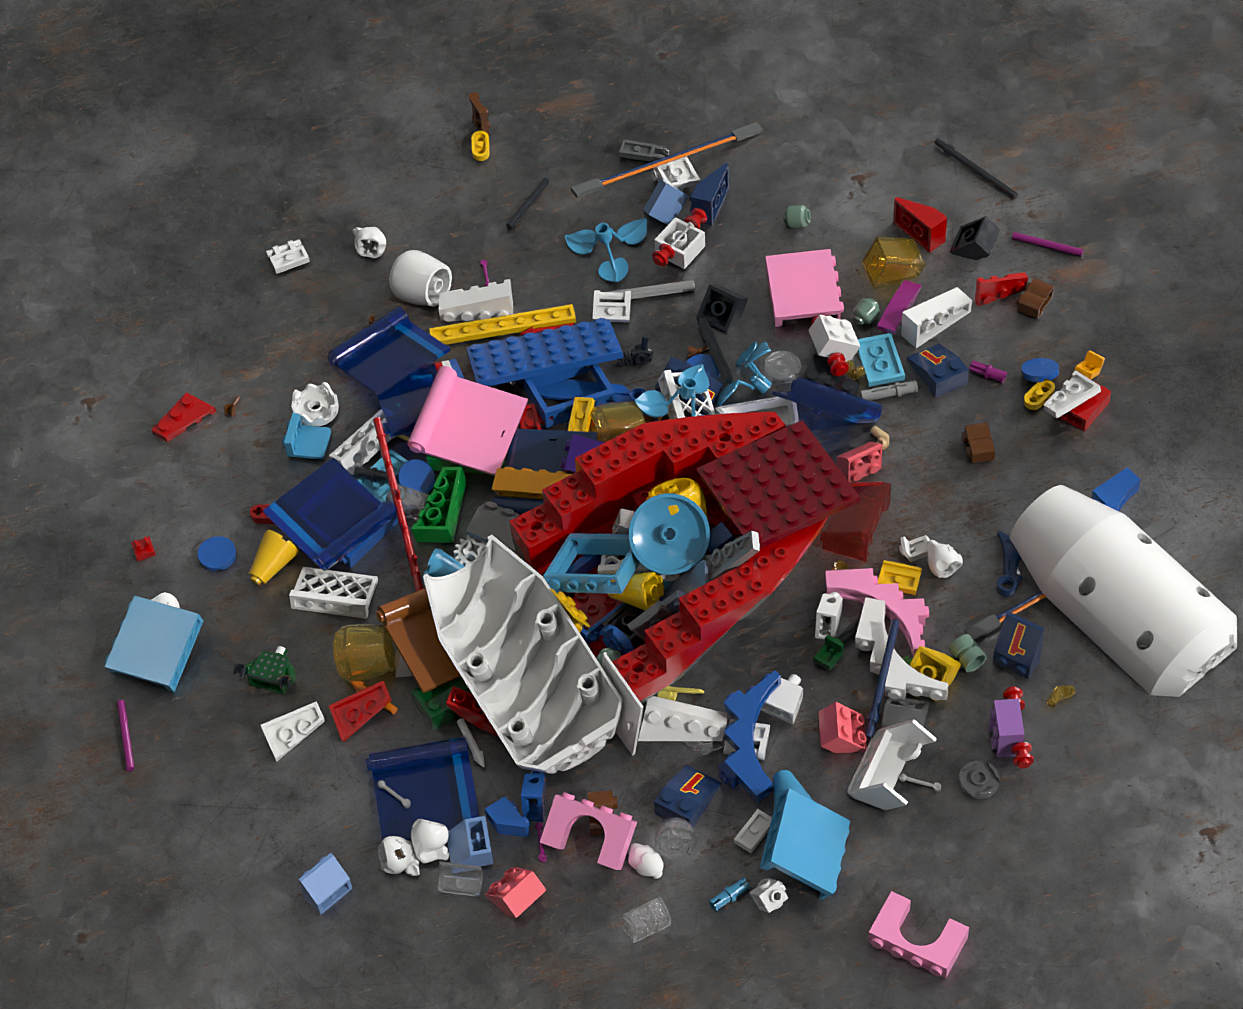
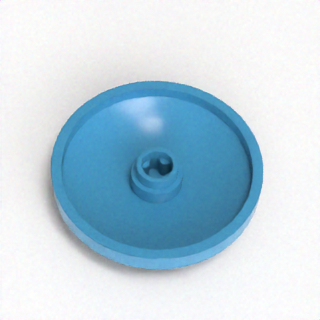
M660 494L646 500L636 510L630 522L629 541L634 555L645 567L660 574H678L691 569L702 559L709 545L710 529L704 512L694 501L682 495ZM677 505L679 511L671 515L668 506Z

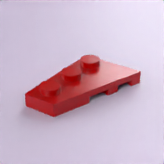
M1023 272L1007 274L1003 278H998L997 276H991L987 280H984L982 277L977 278L975 303L979 307L1024 291L1028 283V276Z
M186 392L154 426L152 433L168 442L186 431V428L191 424H197L206 415L214 414L216 409L212 405Z
M384 681L329 705L343 742L392 701Z

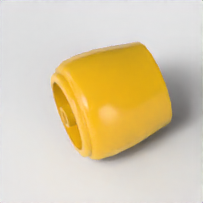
M677 478L665 481L654 487L646 498L648 500L654 496L668 493L682 495L694 501L707 518L702 488L690 478ZM677 505L668 506L671 515L679 511Z

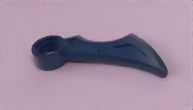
M998 531L997 535L1004 553L1003 576L998 579L996 589L1000 595L1008 597L1016 592V587L1023 579L1018 568L1022 558L1012 543L1010 536ZM1003 583H1009L1012 587L1009 589H1005L1001 585Z

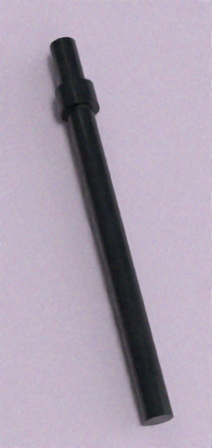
M939 138L935 140L934 144L944 150L945 154L953 156L1013 199L1017 198L1018 193L956 151L954 146L946 144Z

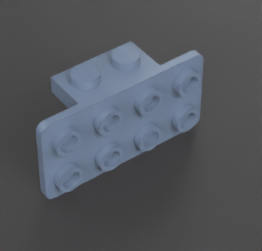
M705 560L700 561L671 583L667 589H664V595L660 596L659 600L675 614L680 612L679 598L709 582L708 562Z

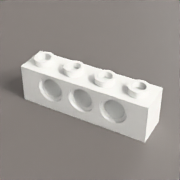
M382 408L329 455L338 472L341 471L347 477H350L354 474L356 466L361 467L374 454L380 451L379 442L376 439L374 418L380 417L387 443L396 437L402 429L394 413Z

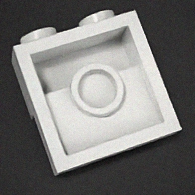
M687 156L660 165L652 170L654 181L657 180L659 182L660 179H663L682 192L683 188L695 186L700 182V178Z

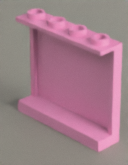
M831 249L766 256L765 267L775 327H781L783 320L815 317L819 314H837V319L841 318L844 306L843 302L839 301L841 289L836 284L838 282V272L834 271L836 260L835 256L831 255Z

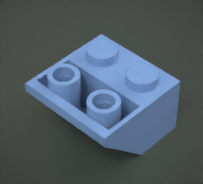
M485 816L465 819L448 832L447 842L452 872L494 864Z
M332 853L321 858L316 866L311 870L305 871L299 879L304 899L320 915L353 889L350 878Z

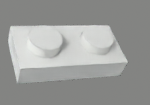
M757 809L734 838V843L752 853L768 833L772 817Z

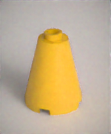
M267 530L264 533L249 571L250 580L257 585L261 583L266 584L299 551L289 540L286 542L282 539V535L271 530Z
M653 571L633 574L622 594L608 593V595L613 599L646 611L659 601L660 596L664 595L663 579L661 575H657V572Z

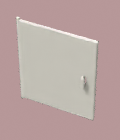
M604 652L602 668L623 699V706L615 732L633 756L636 752L643 705L609 659L607 653Z

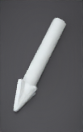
M459 719L457 724L464 738H466V742L474 757L473 760L482 767H485L483 751L479 750L465 720Z

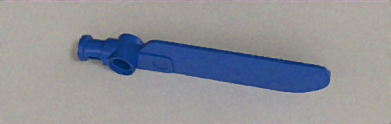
M569 379L537 388L542 398L566 401L574 400L575 397H584L603 391L598 382ZM611 384L616 392L617 406L629 407L636 413H643L635 404V399L646 392L645 389L635 388L630 391L624 385Z

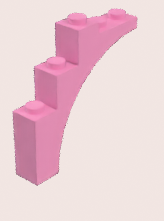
M873 568L825 571L826 594L837 592L843 599L863 604L866 597L885 601V615L890 620L900 621L899 629L910 646L912 658H914L919 646L925 647V641L920 638V635H923L925 619L929 618V607L925 606L924 598L903 600V591H899L898 583L878 584L877 576H873Z

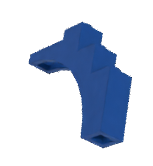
M1127 467L1094 489L1091 499L1120 512V509L1127 500L1139 491L1141 479Z
M776 670L771 674L768 673L763 676L761 682L756 686H751L745 695L738 690L735 693H730L724 701L725 711L736 721L735 723L731 722L724 731L725 740L736 750V752H731L724 761L725 768L757 803L773 792V783L763 771L756 757L754 731L762 706L769 696L781 685V675Z

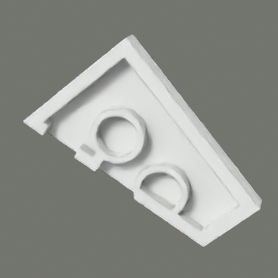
M1075 370L1072 378L1063 383V388L1060 391H1056L1044 404V410L1058 418L1100 393V385Z
M316 701L261 724V729L277 762L324 723L325 720Z

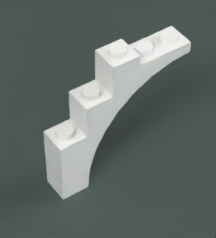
M866 597L855 642L856 648H860L863 651H872L870 672L879 675L888 639L884 624L885 601ZM893 649L885 683V696L891 699L905 700L906 693H910L913 696H926L934 700H947L948 683L934 680L919 673L909 666Z

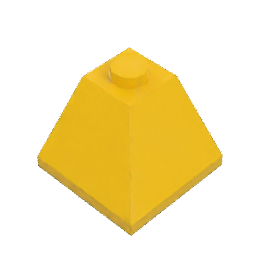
M919 646L910 666L925 676L948 683L949 687L961 663L944 653Z

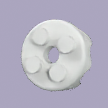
M323 382L319 386L308 384L302 392L295 390L292 395L291 407L293 413L300 414L303 425L319 427L328 424L336 417L339 404L337 395L333 393L328 383ZM315 405L320 406L318 409H311Z

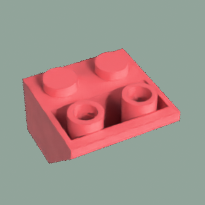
M868 442L837 456V467L849 483L859 481L862 477L874 474L881 469L882 445L881 443Z
M834 702L818 711L821 747L833 753L866 751L867 739L865 736L864 715L838 702Z
M512 867L504 873L503 878L491 884L489 890L484 895L507 916L517 918L546 889L533 871Z

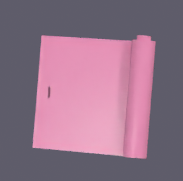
M441 366L407 444L410 450L415 453L421 452L495 476L497 468H501L528 399L459 378L455 370L447 366Z

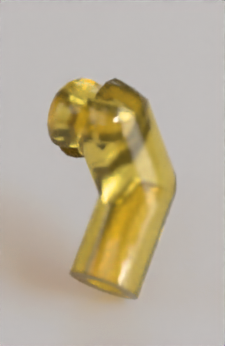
M852 360L847 361L849 366L848 373L852 378L859 379L862 375H865L866 372L862 366L856 368Z
M1072 685L1057 686L1048 698L1047 704L1055 707L1060 699L1072 697L1076 692L1075 687Z

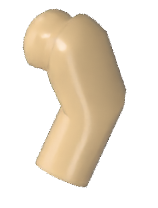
M874 426L870 433L877 438L876 443H881L882 450L889 446V435L879 427Z

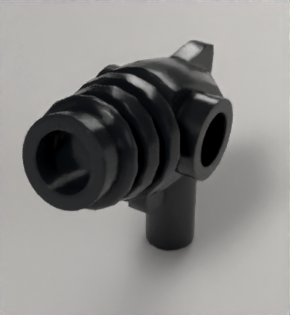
M647 334L642 335L641 344H636L635 348L631 349V354H629L628 350L627 355L624 352L623 358L617 359L619 366H625L624 363L629 366L628 362L632 366L631 361H633L634 365H641L652 361L654 351L648 348L650 336Z

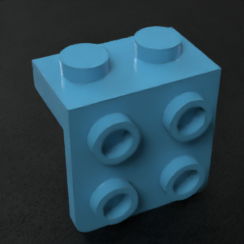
M292 413L291 420L287 421V434L282 439V445L285 446L287 456L323 459L330 439L331 429L302 425L300 414Z

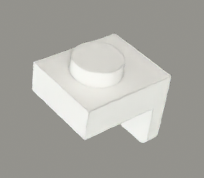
M927 535L908 541L905 537L900 538V552L910 562L928 556L927 543L930 539Z

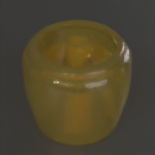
M635 401L609 402L593 407L590 413L589 432H597V441L605 443L645 423L642 411L637 407Z
M353 624L342 626L335 632L333 638L334 660L338 674L342 679H345L347 682L365 681L393 672L395 666L394 646L384 625Z

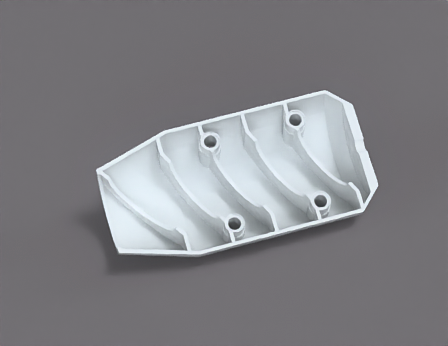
M1058 485L1039 496L1015 523L1010 539L1042 593L1150 695L1180 697L1204 677L1208 670L1213 669L1237 649L1236 615L1125 514L1064 485Z
M493 535L488 536V542L483 552L464 568L443 577H431L428 574L423 576L439 641L518 767L545 773H556L557 770L566 771L595 755L605 746L606 740L614 736L623 706V699L557 597L550 590L551 588L543 576Z

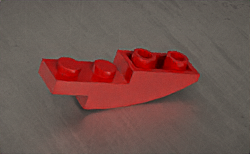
M453 686L446 705L471 724L498 736L474 695Z

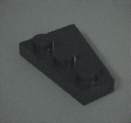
M814 354L800 380L801 386L853 402L859 390V383L847 375H832L827 362Z

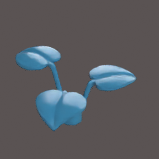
M645 218L627 223L618 230L617 234L612 228H609L608 224L600 223L595 228L596 233L592 230H581L565 235L569 248L574 253L580 255L590 253L593 250V245H597L598 240L605 244L610 261L600 265L599 275L605 281L618 282L627 275L628 264L624 258L613 259L609 246L612 235L620 242L625 241L628 245L639 244L647 235V220Z
M765 341L758 346L756 342H753L741 353L735 363L739 367L745 362L744 366H748L754 374L750 378L751 384L741 380L736 382L733 380L719 394L716 402L717 407L721 406L740 384L749 387L751 390L756 388L762 394L771 387L772 382L762 375L753 363L757 358L771 351Z
M703 364L688 368L679 375L678 384L681 388H678L668 401H666L665 396L661 392L650 390L636 398L635 404L648 416L662 417L668 412L666 405H669L680 394L684 399L691 398L692 417L695 416V393H704L709 388V379Z

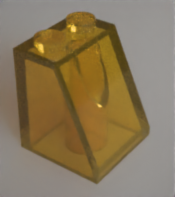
M877 236L862 260L873 288L918 278L926 266L915 240L907 238Z

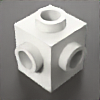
M771 878L761 880L758 886L750 892L759 910L767 913L780 908L783 902L788 899L783 883Z

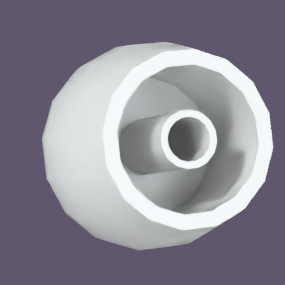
M418 250L406 251L397 257L389 277L390 288L397 298L408 303L431 307L439 305V293L448 292L452 281L451 270L447 265Z

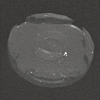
M777 351L770 354L765 360L764 371L771 381L789 383L798 378L801 371V362L799 357L792 352Z

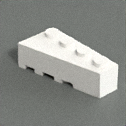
M510 279L504 280V283L496 284V282L488 283V286L481 288L473 286L467 291L458 289L439 293V315L441 322L482 320L513 314Z
M956 287L904 311L902 314L901 336L915 348H918L970 313L972 300Z
M652 696L646 701L638 741H722L727 724V713Z

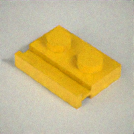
M884 560L878 584L898 583L899 591L916 595L922 568Z

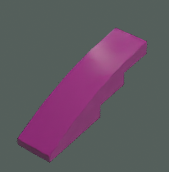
M904 280L884 311L877 325V330L895 335L899 325H902L903 312L912 308L922 285Z

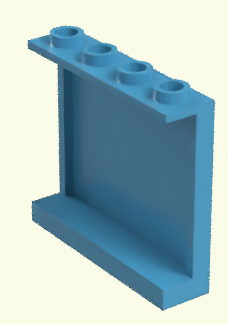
M134 595L133 600L128 604L126 617L120 623L118 636L113 640L111 653L105 659V668L111 674L114 672L162 685L167 690L175 692L204 620L198 613Z
M788 788L777 795L760 868L767 871L774 867L821 892L819 897L821 900L833 895L837 889L836 881L841 871L840 864L845 853V842L850 832V820Z

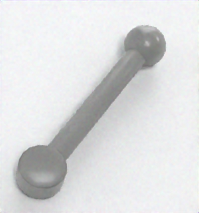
M906 774L899 775V780L902 782L909 781L931 787L936 792L941 790V784L938 782L932 784L907 777Z
M383 780L378 782V787L385 789L402 802L404 808L410 807L409 799H403L386 786Z

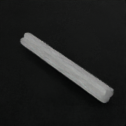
M694 280L608 292L625 293V291H631V299L694 291L695 283ZM607 300V302L622 301V300Z

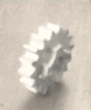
M467 535V540L460 539V544L455 545V560L467 566L483 552L487 543L476 538H470Z

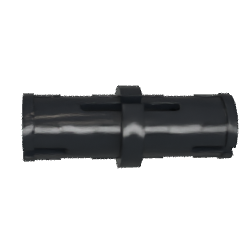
M356 466L354 469V473H356L354 478L367 479L373 483L376 481L388 483L386 471L378 470L376 467L370 469Z

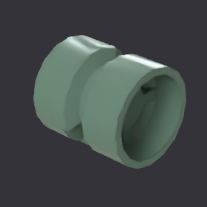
M969 634L958 637L949 648L951 654L956 659H959L961 666L966 672L975 671L987 659V655L977 646V643Z

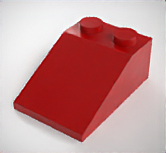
M899 197L894 199L893 223L929 253L946 242L947 217L943 213H940L933 207Z

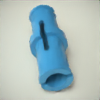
M742 877L730 887L726 886L723 888V891L717 896L708 900L711 907L714 905L713 910L715 912L727 903L734 902L737 896L749 890L750 885L748 882L745 883L746 879Z

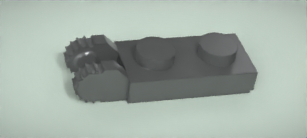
M622 140L618 155L619 157L652 162L668 156L669 149L657 146L656 144Z

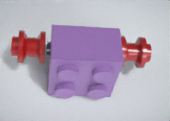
M1012 686L1003 692L1005 700H994L993 709H990L989 731H993L991 744L992 749H996L997 757L1016 756L1013 758V764L1021 769H1025L1034 762L1033 756L1029 754L1032 751V745L1023 742L1024 728L1021 710L1025 708V702L1021 700L1023 690Z

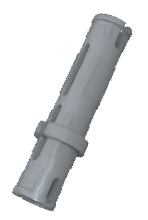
M916 380L905 383L895 382L894 385L861 390L860 395L862 402L891 396L901 397L902 394L918 392Z

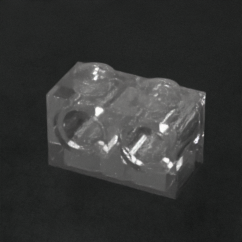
M660 896L623 914V923L631 940L635 943L670 926L671 915Z

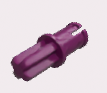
M975 360L971 362L969 367L970 371L981 374L986 379L991 378L1001 383H1004L1007 376L1006 371L996 369L991 364L988 366Z

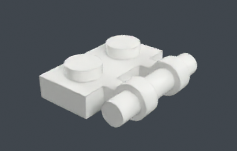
M300 239L296 241L290 240L285 245L279 247L276 245L271 250L266 251L276 274L310 262Z

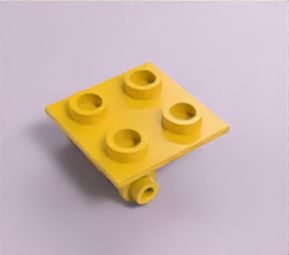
M552 588L550 589L558 598L579 633L582 631L583 625L590 627L586 622L587 616L581 610H577L574 607L576 603L572 598L566 596L562 591L557 592Z

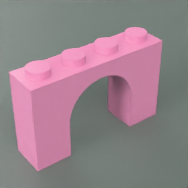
M565 792L562 795H555L540 843L557 849H564L572 825L579 818L589 815L596 818L602 824L605 832V840L597 863L615 870H621L637 824L636 821L631 820L632 816L622 812L620 816L613 814V809L601 806L600 809L593 806L594 802L585 799L579 802L574 800V795Z
M891 891L869 931L868 942L877 949L889 951L896 958L908 960L915 967H923L929 970L934 976L946 978L968 938L969 927L949 918L940 937L934 943L925 946L911 944L904 939L900 932V927L910 911L911 900Z

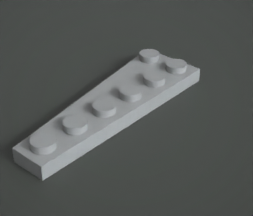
M750 531L733 542L725 544L723 549H715L713 554H705L700 561L705 560L708 562L709 582L740 566L760 551L759 535L757 532Z

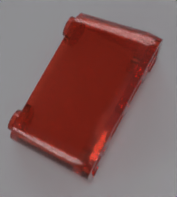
M849 482L860 496L861 502L832 515L827 529L823 530L820 536V541L823 542L822 549L867 562L870 555L868 547L873 543V535L883 511L888 510L891 503V483Z

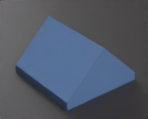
M660 179L643 210L648 215L669 225L675 217L677 218L689 196L663 179Z

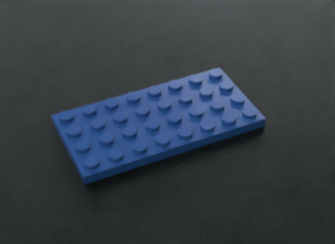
M598 318L590 322L584 321L572 326L564 325L554 330L545 329L539 333H527L518 337L511 336L504 340H492L489 343L473 344L470 347H466L475 381L485 386L623 358V352L611 322L605 318Z

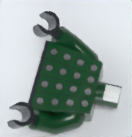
M278 646L274 653L262 652L259 657H256L248 664L236 663L234 665L233 674L240 673L242 678L247 674L250 686L285 695L286 689H291V685L296 681L294 666L291 665L290 659L286 657L287 649L282 646Z

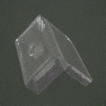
M440 862L441 874L438 892L480 896L483 882L480 866Z

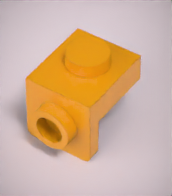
M1088 351L1084 361L1078 364L1075 370L1091 380L1100 374L1105 358L1092 351Z

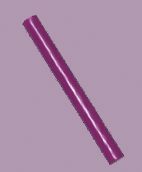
M1013 232L1012 239L1078 256L1083 255L1084 249Z
M119 700L117 701L126 770L133 771L134 762L125 701Z

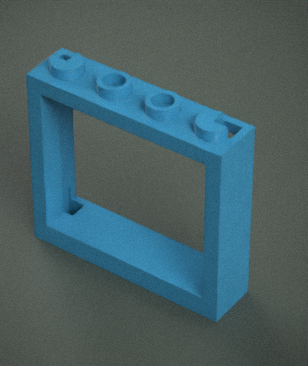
M570 533L543 576L549 587L557 592L622 594L640 561L631 549L629 534ZM577 554L626 555L615 575L565 574Z

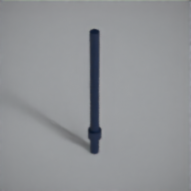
M892 619L872 708L867 716L868 725L865 736L873 738L876 723H879L880 719L879 709L900 623L899 620Z

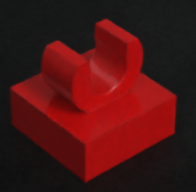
M144 537L143 539L131 542L137 561L156 555L150 537Z

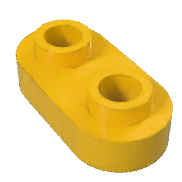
M477 131L472 135V156L477 161H484L490 155L489 135L485 131Z
M1044 379V382H1037L1024 396L1025 407L1030 410H1037L1042 407L1054 394V383L1047 379Z

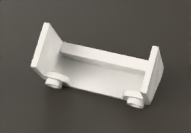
M778 396L715 408L716 414L776 412L786 424V427L799 421L796 401L790 396Z
M914 719L879 729L871 738L847 793L856 800L883 810L907 805L908 801L893 790L905 762L916 759L921 753L922 745L933 743L937 738Z

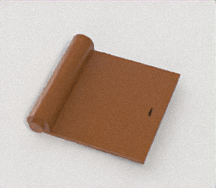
M426 588L378 606V611H376L378 621L383 623L423 693L462 677L439 641Z

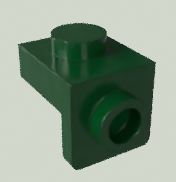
M827 635L825 637V644L813 657V662L831 671L843 656L844 644L838 638Z

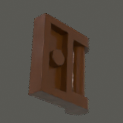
M472 92L469 94V101L472 104L473 111L472 122L478 131H485L490 136L489 128L491 126L487 118L489 116L488 109L479 101V94Z

